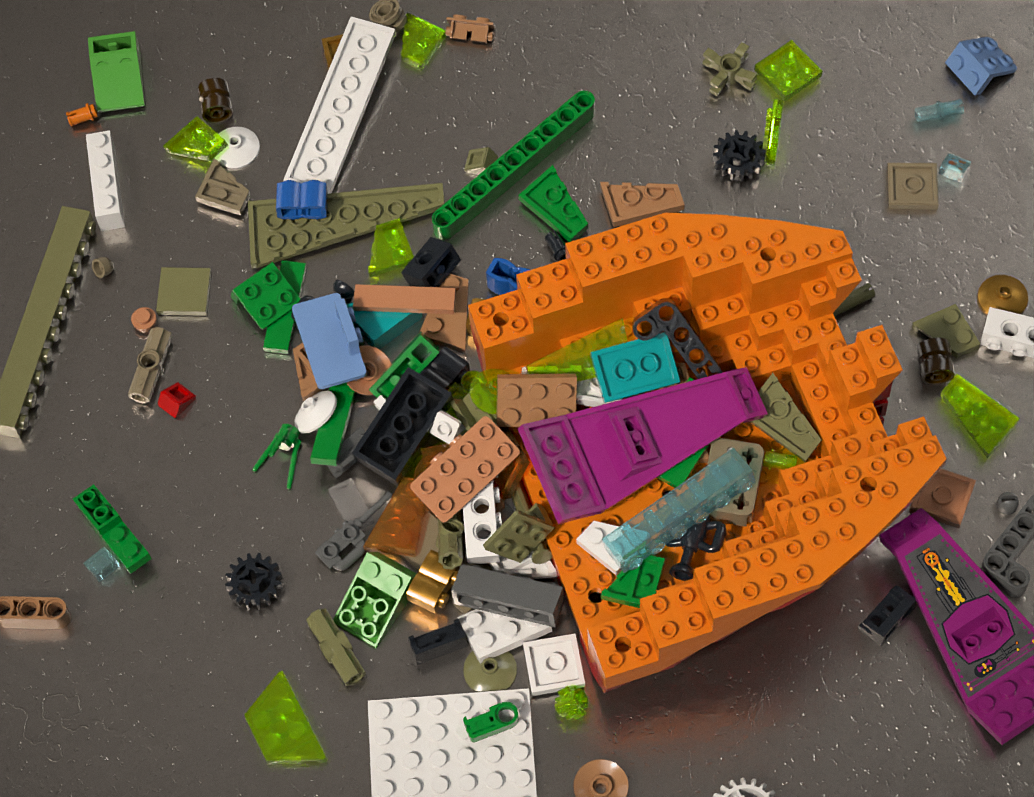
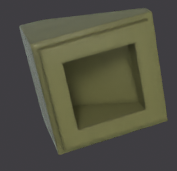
M490 147L469 150L464 171L480 174L494 163L498 156Z

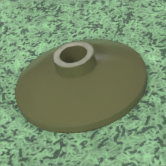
M472 651L464 663V677L468 686L475 692L508 690L516 679V661L508 651L494 658H486L480 664L474 651ZM492 663L495 667L492 670H487L485 665Z

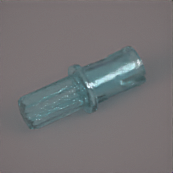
M962 99L943 103L936 101L933 105L915 108V118L918 122L936 118L943 120L947 116L963 114L964 106L959 107L963 104Z

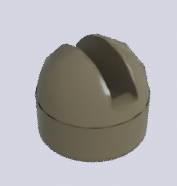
M99 257L92 261L93 272L99 278L108 276L114 269L113 262L107 257Z

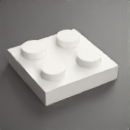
M576 633L523 642L532 696L585 687Z

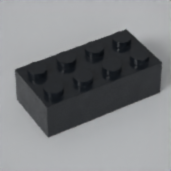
M408 367L353 450L352 455L354 459L399 487L432 436L429 432L437 413L441 410L447 413L449 410L450 402L454 399L452 393Z

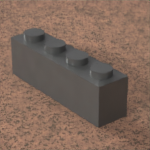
M461 564L451 589L453 601L456 605L551 627H556L565 602L563 587L553 582L543 583L526 576L517 577L508 575L504 571L486 570L478 565L469 566Z

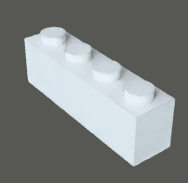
M110 130L86 134L95 217L101 231L124 228L125 223L116 150Z

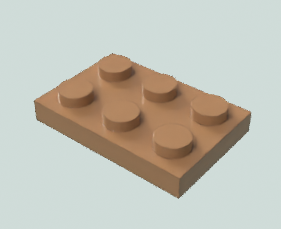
M576 374L497 375L496 425L498 427H520L522 424L576 412Z

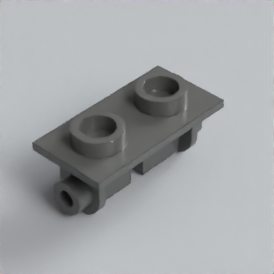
M359 427L343 440L337 466L327 465L335 478L339 477L357 462L352 452L365 433L362 427Z

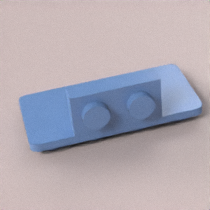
M333 293L292 306V312L319 389L329 388L366 376V368L359 348V343L363 342L359 327L354 328L352 322L356 320L352 307L347 308L345 300L341 299L340 294Z

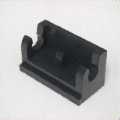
M895 585L868 617L860 623L858 629L882 646L915 609L917 602L915 597Z
M459 619L453 620L454 623L418 637L414 638V635L408 637L417 665L468 647L466 635L461 628Z

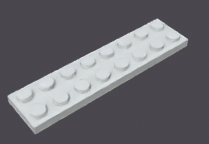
M350 17L283 181L294 180L303 183L310 180H319L326 183L327 194L332 193L395 38L396 30L394 28Z

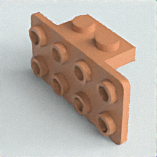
M487 416L482 417L463 436L460 434L449 444L450 448L444 453L440 452L431 460V465L410 485L412 491L443 523L448 522L520 455V451L515 444Z

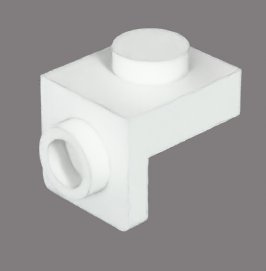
M441 410L437 413L429 433L450 444L458 435L461 434L463 436L466 428L461 424V421Z

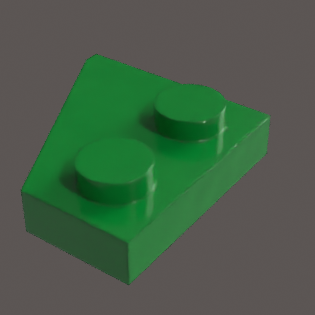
M638 553L630 561V565L616 576V580L607 589L605 588L602 591L601 599L640 608L641 598L656 594L665 565V558Z

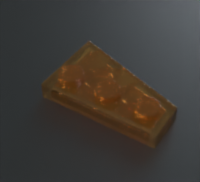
M403 477L365 542L364 550L416 557L426 505L410 487L415 479Z

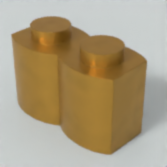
M431 549L406 592L407 600L436 614L439 608L443 609L446 606L450 596L448 591L455 582L460 566L455 567L453 570L444 569L443 565L438 562V552Z

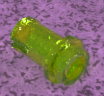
M774 449L765 451L763 466L768 467V470H771V468L785 470L796 466L797 455L774 452Z

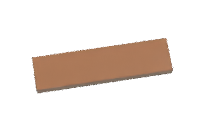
M355 284L353 309L354 311L454 314L456 289Z

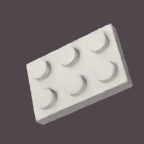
M477 609L457 617L480 664L486 658H494L523 645V642L532 641L552 632L551 626Z

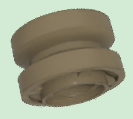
M380 0L372 6L369 12V18L373 23L394 28L396 33L404 27L407 21V16L397 0Z

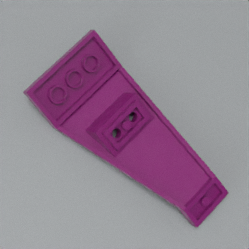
M745 367L566 415L522 424L518 431L558 524L605 512L735 427L745 422L762 419L768 413L749 371Z

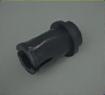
M554 230V235L552 232H549L544 239L553 252V258L557 261L566 259L565 243L559 232Z

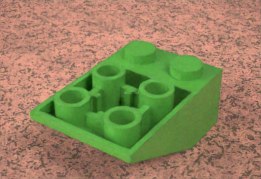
M136 32L88 37L89 59L97 112L145 106L141 53Z
M378 551L367 552L333 621L336 625L377 648L409 602L406 592L416 573Z

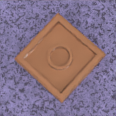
M940 469L912 501L909 512L914 513L923 508L934 520L960 528L976 480Z

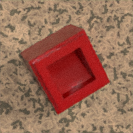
M177 382L161 391L158 406L173 418H176L196 399V395Z

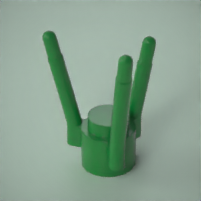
M282 424L279 432L275 434L272 442L252 470L256 472L268 456L273 457L279 448L286 451L293 448L286 486L287 489H291L298 450L302 443L298 439L300 435L298 429L290 424Z

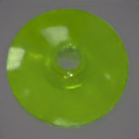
M484 370L478 373L471 381L470 397L480 410L489 414H496L497 388L493 386H497V375L510 374L504 370Z

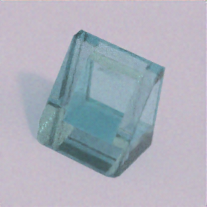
M104 547L83 563L99 582L120 567L117 559Z

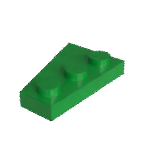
M553 165L518 195L519 201L551 228L558 231L568 242L575 241L588 229V222L576 202L572 200L567 187L560 180Z

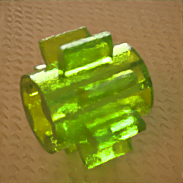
M566 686L558 691L559 697L555 698V709L561 717H566L567 720L572 718L577 720L585 715L583 710L588 707V698L582 689L576 686L571 688Z

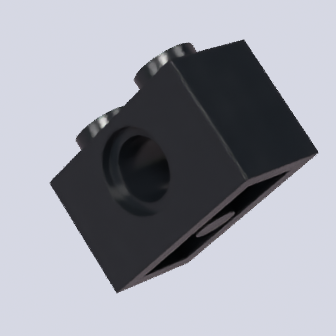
M430 237L401 273L409 286L439 287L459 264L461 259L451 243Z

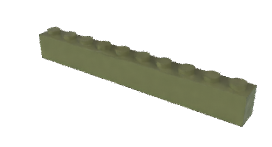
M62 206L0 380V435L21 438L23 430H26L28 427V415L30 409L36 404L38 386H41L44 381V369L46 363L49 364L51 360L52 345L58 340L60 322L66 317L68 299L73 297L75 279L81 274L83 256L87 255L90 236H93L96 230V222L88 210Z

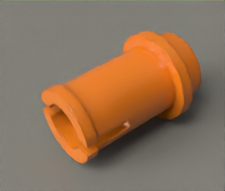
M86 103L85 107L66 112V116L70 126L73 127L88 120L95 121L94 118L98 117V113L94 104L89 105V103Z

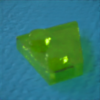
M198 116L163 145L165 151L169 154L207 161L214 159L228 146L225 139Z

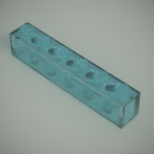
M732 448L602 538L605 550L623 573L636 569L648 556L659 553L668 542L682 537L687 529L694 524H700L705 521L711 512L717 508L725 507L737 494L748 491L753 483H755L753 470L740 454Z

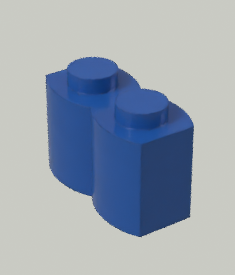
M286 180L277 183V217L281 219L326 218L328 193L326 183L319 180H310L303 183Z
M494 258L486 271L487 286L498 295L517 290L516 274L529 271L530 269L516 267L513 263L503 258Z

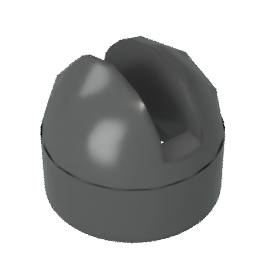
M1004 492L997 500L998 510L1006 515L1013 514L1019 505L1017 495L1013 492Z

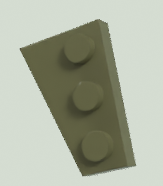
M772 373L758 391L768 414L764 418L750 421V423L806 462L820 444L821 438L799 411L790 395L778 382L774 373Z

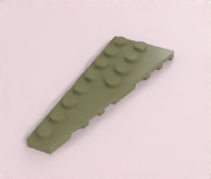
M443 183L327 194V217L322 219H281L277 217L276 199L248 201L251 267L254 269L266 266L271 262L275 263L433 213L445 204Z

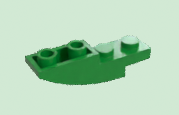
M94 484L73 498V501L90 525L130 574L152 559L148 551L125 525L120 515Z

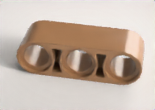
M0 597V613L5 609H10L8 614L0 616L1 627L62 629L68 626L71 621V613L61 598ZM36 609L33 615L26 616L28 611ZM63 610L59 616L52 617L55 611Z

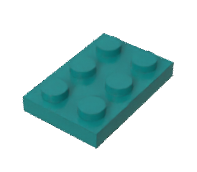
M665 332L659 333L647 341L637 339L590 352L603 403L680 382L669 339Z

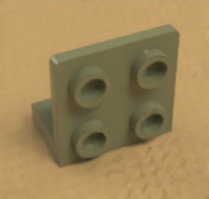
M535 503L527 513L516 510L483 546L487 551L521 563L555 527L544 506Z

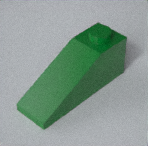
M421 331L369 388V391L378 398L381 395L387 400L408 367L420 373L440 352V348Z

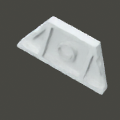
M511 496L504 501L505 509L501 513L502 524L516 511ZM481 530L477 537L487 539L491 532L489 530ZM532 552L521 563L500 556V562L489 563L493 571H504L508 575L517 577L526 576L531 579L557 577V571L549 560L543 564H534L531 559Z

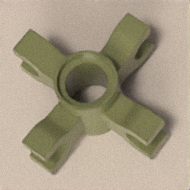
M741 42L734 54L728 53L722 57L709 47L703 53L705 59L702 64L718 71V74L710 81L712 86L709 89L710 93L718 96L725 84L732 85L736 82H739L750 91L756 85L754 79L757 74L740 67L749 57V54L746 53L749 50L748 45Z

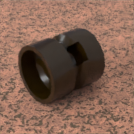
M209 78L202 81L197 87L201 102L202 118L210 123H220L228 120L232 116L233 111L227 81L221 78Z
M930 338L917 345L918 359L921 363V379L924 383L932 385L942 384L951 381L955 377L949 340L945 338Z

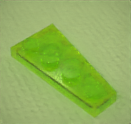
M623 318L526 365L527 374H576L577 382L597 378L590 352L628 342Z

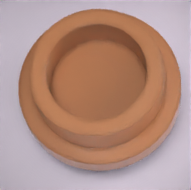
M147 307L137 309L131 317L134 328L143 332L151 330L157 320L155 312Z

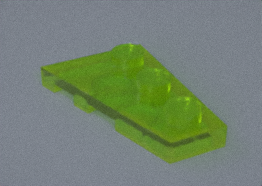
M958 374L941 392V397L987 458L1019 422V417Z

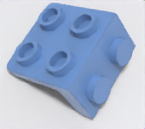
M989 37L960 41L945 62L975 96L981 95L993 77L1011 74L1017 70V66L1013 63L1012 58L998 47L994 39Z

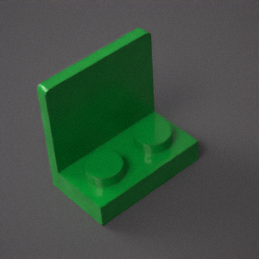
M273 262L238 285L231 293L233 301L236 304L241 302L261 330H264L291 311L292 306L300 300V297Z

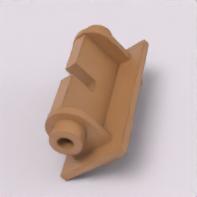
M457 14L453 15V18L446 17L448 23L451 24V27H446V36H450V39L467 40L468 32H472L471 41L484 43L493 41L494 32H490V29L496 30L494 23L490 22V19L477 17L476 21L467 20V16Z

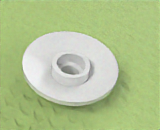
M244 127L227 128L220 132L212 143L214 159L218 160L221 166L229 169H240L250 165L257 158L260 151V143L256 134Z
M322 391L311 398H307L302 403L295 417L294 424L298 431L310 433L325 424L336 408V396L331 391Z

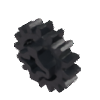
M735 130L733 136L728 132L725 133V140L719 137L718 145H714L712 160L715 162V169H722L721 176L723 177L730 174V180L732 181L735 176H739L740 181H743L746 175L752 179L753 172L759 174L761 166L765 165L766 149H763V142H756V135L748 137V131H745L743 135H739L738 130Z
M247 553V560L244 561L238 557L239 564L237 566L230 564L229 567L232 573H226L225 575L227 581H229L225 584L227 591H230L228 593L230 599H236L237 606L239 607L245 603L247 610H250L254 604L260 610L261 603L263 602L270 606V598L279 597L276 589L280 590L283 588L280 582L283 576L278 571L279 566L277 562L272 564L270 556L263 560L261 553H258L256 558H252L251 554Z

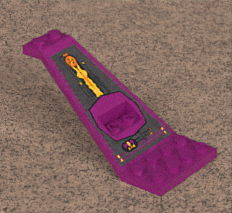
M920 508L879 535L880 542L896 556L967 711L1001 745L1033 725L1034 627L923 508Z

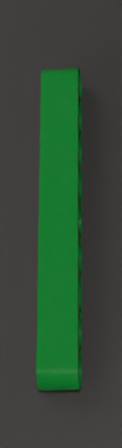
M585 90L576 93L437 209L432 215L434 235L441 240L453 237L592 120L595 116L594 95Z

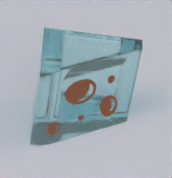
M948 153L940 166L939 174L962 183L971 162Z

